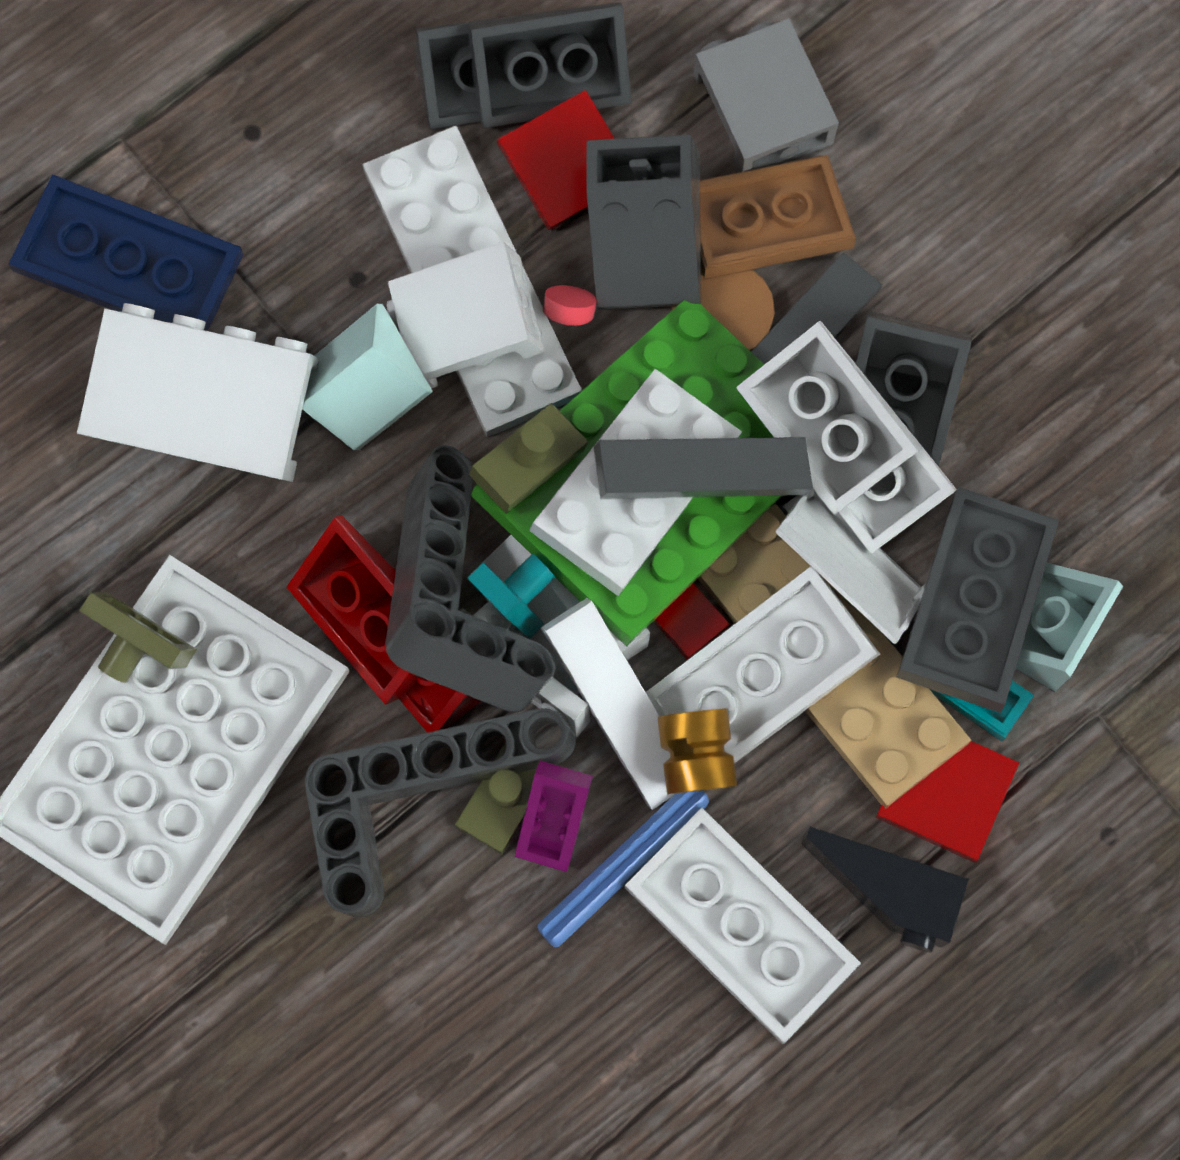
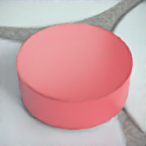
M568 285L553 286L545 292L543 312L549 319L560 324L570 326L585 325L594 319L597 299L591 292L579 287Z

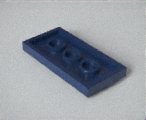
M52 174L8 264L13 272L108 309L122 312L124 303L155 310L154 320L173 323L174 314L206 321L204 331H208L244 254L240 246Z

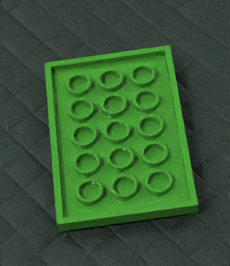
M683 300L560 410L565 418L588 441L585 450L507 514L478 484L474 487L471 496L529 553H533L580 602L586 598L591 600L607 628L627 647L784 495L693 497L619 596L529 530L536 518L654 369L661 372L742 431L738 438H774L736 388L764 364L701 304L689 303Z

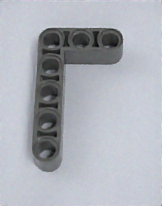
M448 445L437 446L415 474L407 489L386 637V651L390 659L398 667L409 673L512 712L523 711L553 677L556 670L555 661L551 653L536 641L458 610L473 478L469 475L472 463L462 451Z
M539 708L329 754L316 759L306 772L305 787L323 893L327 903L334 910L353 917H366L373 914L383 901L384 885L369 805L491 779L493 774L501 770L508 769L519 773L537 769L540 760L556 765L565 761L572 754L576 745V735L571 725L557 711L549 708ZM547 724L558 725L561 730V737L558 743L548 750L538 749L535 744L537 731ZM493 736H504L507 741V749L504 755L496 761H485L482 756L484 743ZM441 747H450L453 752L451 766L444 772L432 773L430 769L432 754ZM396 758L400 765L397 778L392 783L380 785L377 779L379 766L388 759ZM344 770L346 775L344 789L338 795L329 797L325 791L327 777L334 771ZM352 823L356 830L355 840L349 848L339 851L334 844L336 830L343 824ZM360 876L365 883L364 896L358 903L348 905L343 896L345 884L351 878Z

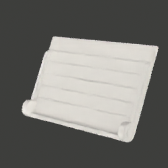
M814 489L806 495H801L775 533L894 644L897 643L918 609L925 584L920 586L881 548L871 554L841 514L838 512L833 515Z

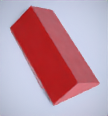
M342 515L334 517L286 588L385 705L399 699L427 733L448 729L481 702V700L409 673L398 667L390 659L386 651V637L396 570Z

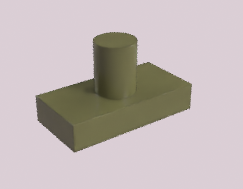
M550 403L472 465L469 475L507 514L585 450L588 441Z
M90 592L79 610L116 634L98 668L120 682L127 683L144 653L169 669L186 668L197 651L196 648L110 593Z
M507 741L502 746L494 761L500 759L504 755L507 749ZM508 769L501 770L493 774L491 779L482 780L457 820L455 827L503 855L524 820L536 769L519 773Z

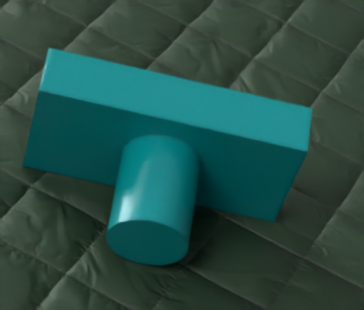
M533 553L505 581L500 579L484 562L468 577L474 586L529 639L545 624L527 604L556 576Z

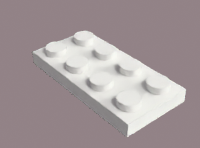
M654 369L599 440L738 438L742 431L661 372ZM593 447L536 518L529 531L619 596L693 497L600 499Z
M810 566L646 691V694L659 716L702 710L728 709L731 740L724 745V751L732 754L734 763H736L880 655V653L826 580Z
M703 808L624 887L782 1044L806 1022L861 964Z

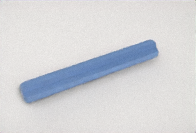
M701 790L676 793L539 922L537 927L539 933L550 945L554 947L562 945L623 887L701 808L705 809L708 806L709 798L707 794Z

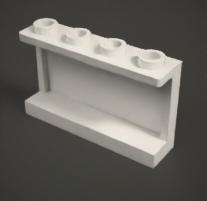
M128 303L123 304L122 312L104 309L77 434L293 482L297 461L291 460L311 369H317L319 358L306 353L307 343L276 337L274 346L255 342L256 332L225 325L224 334L204 331L206 321L174 314L173 323L154 320L155 310Z

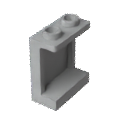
M790 19L775 24L771 21L760 23L750 29L744 36L731 41L726 39L713 41L703 47L699 53H696L693 75L698 84L704 82L735 149L733 164L738 173L783 164L834 144L839 122Z

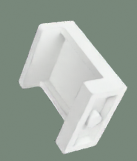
M504 241L388 281L392 300L387 302L388 314L397 330L400 331L401 337L431 388L438 386L436 377L514 351L524 359L544 353L521 257Z

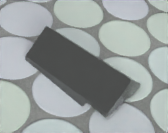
M621 2L416 29L415 64L430 130L474 122H481L483 128L530 121L584 90L587 91L597 109L632 103L624 13Z

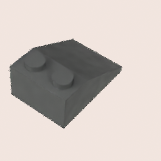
M870 311L867 316L856 365L939 467L972 342V335Z

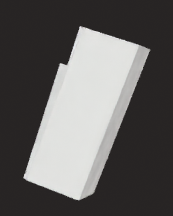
M821 321L813 325L736 387L774 438H806L813 489L833 515L838 512L841 514L871 554L957 490Z

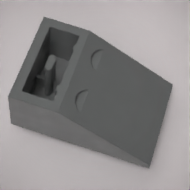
M691 134L588 140L587 201L598 310L678 306L683 300L689 303L701 304L700 153Z

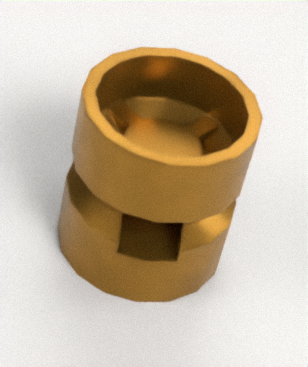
M728 709L693 711L657 717L661 748L670 752V758L663 763L667 794L737 786L734 757L732 754L724 751V745L731 740Z

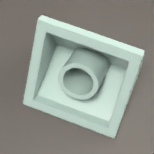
M383 304L373 306L314 355L319 358L317 369H311L302 409L350 448L360 450L433 392Z
M1046 563L1016 669L1056 692L1073 674L1122 590L1123 585L1118 580Z

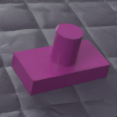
M539 761L515 857L564 872L568 871L592 783V775Z

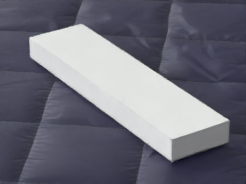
M586 598L542 626L541 629L584 701L589 704L591 713L645 803L653 810L675 795L667 794L663 763L670 758V752L661 748L657 718L660 716L595 605Z

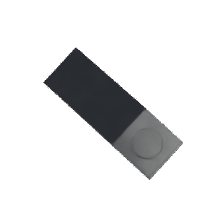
M813 827L807 829L801 844L888 930L902 934L900 943L917 950L932 952L934 945L942 948L951 942L969 879Z

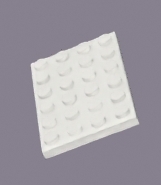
M171 555L168 556L133 606V609L197 649L186 668L169 669L144 653L127 683L115 680L98 668L99 663L116 637V634H114L0 797L1 838L165 945L350 672L347 666Z

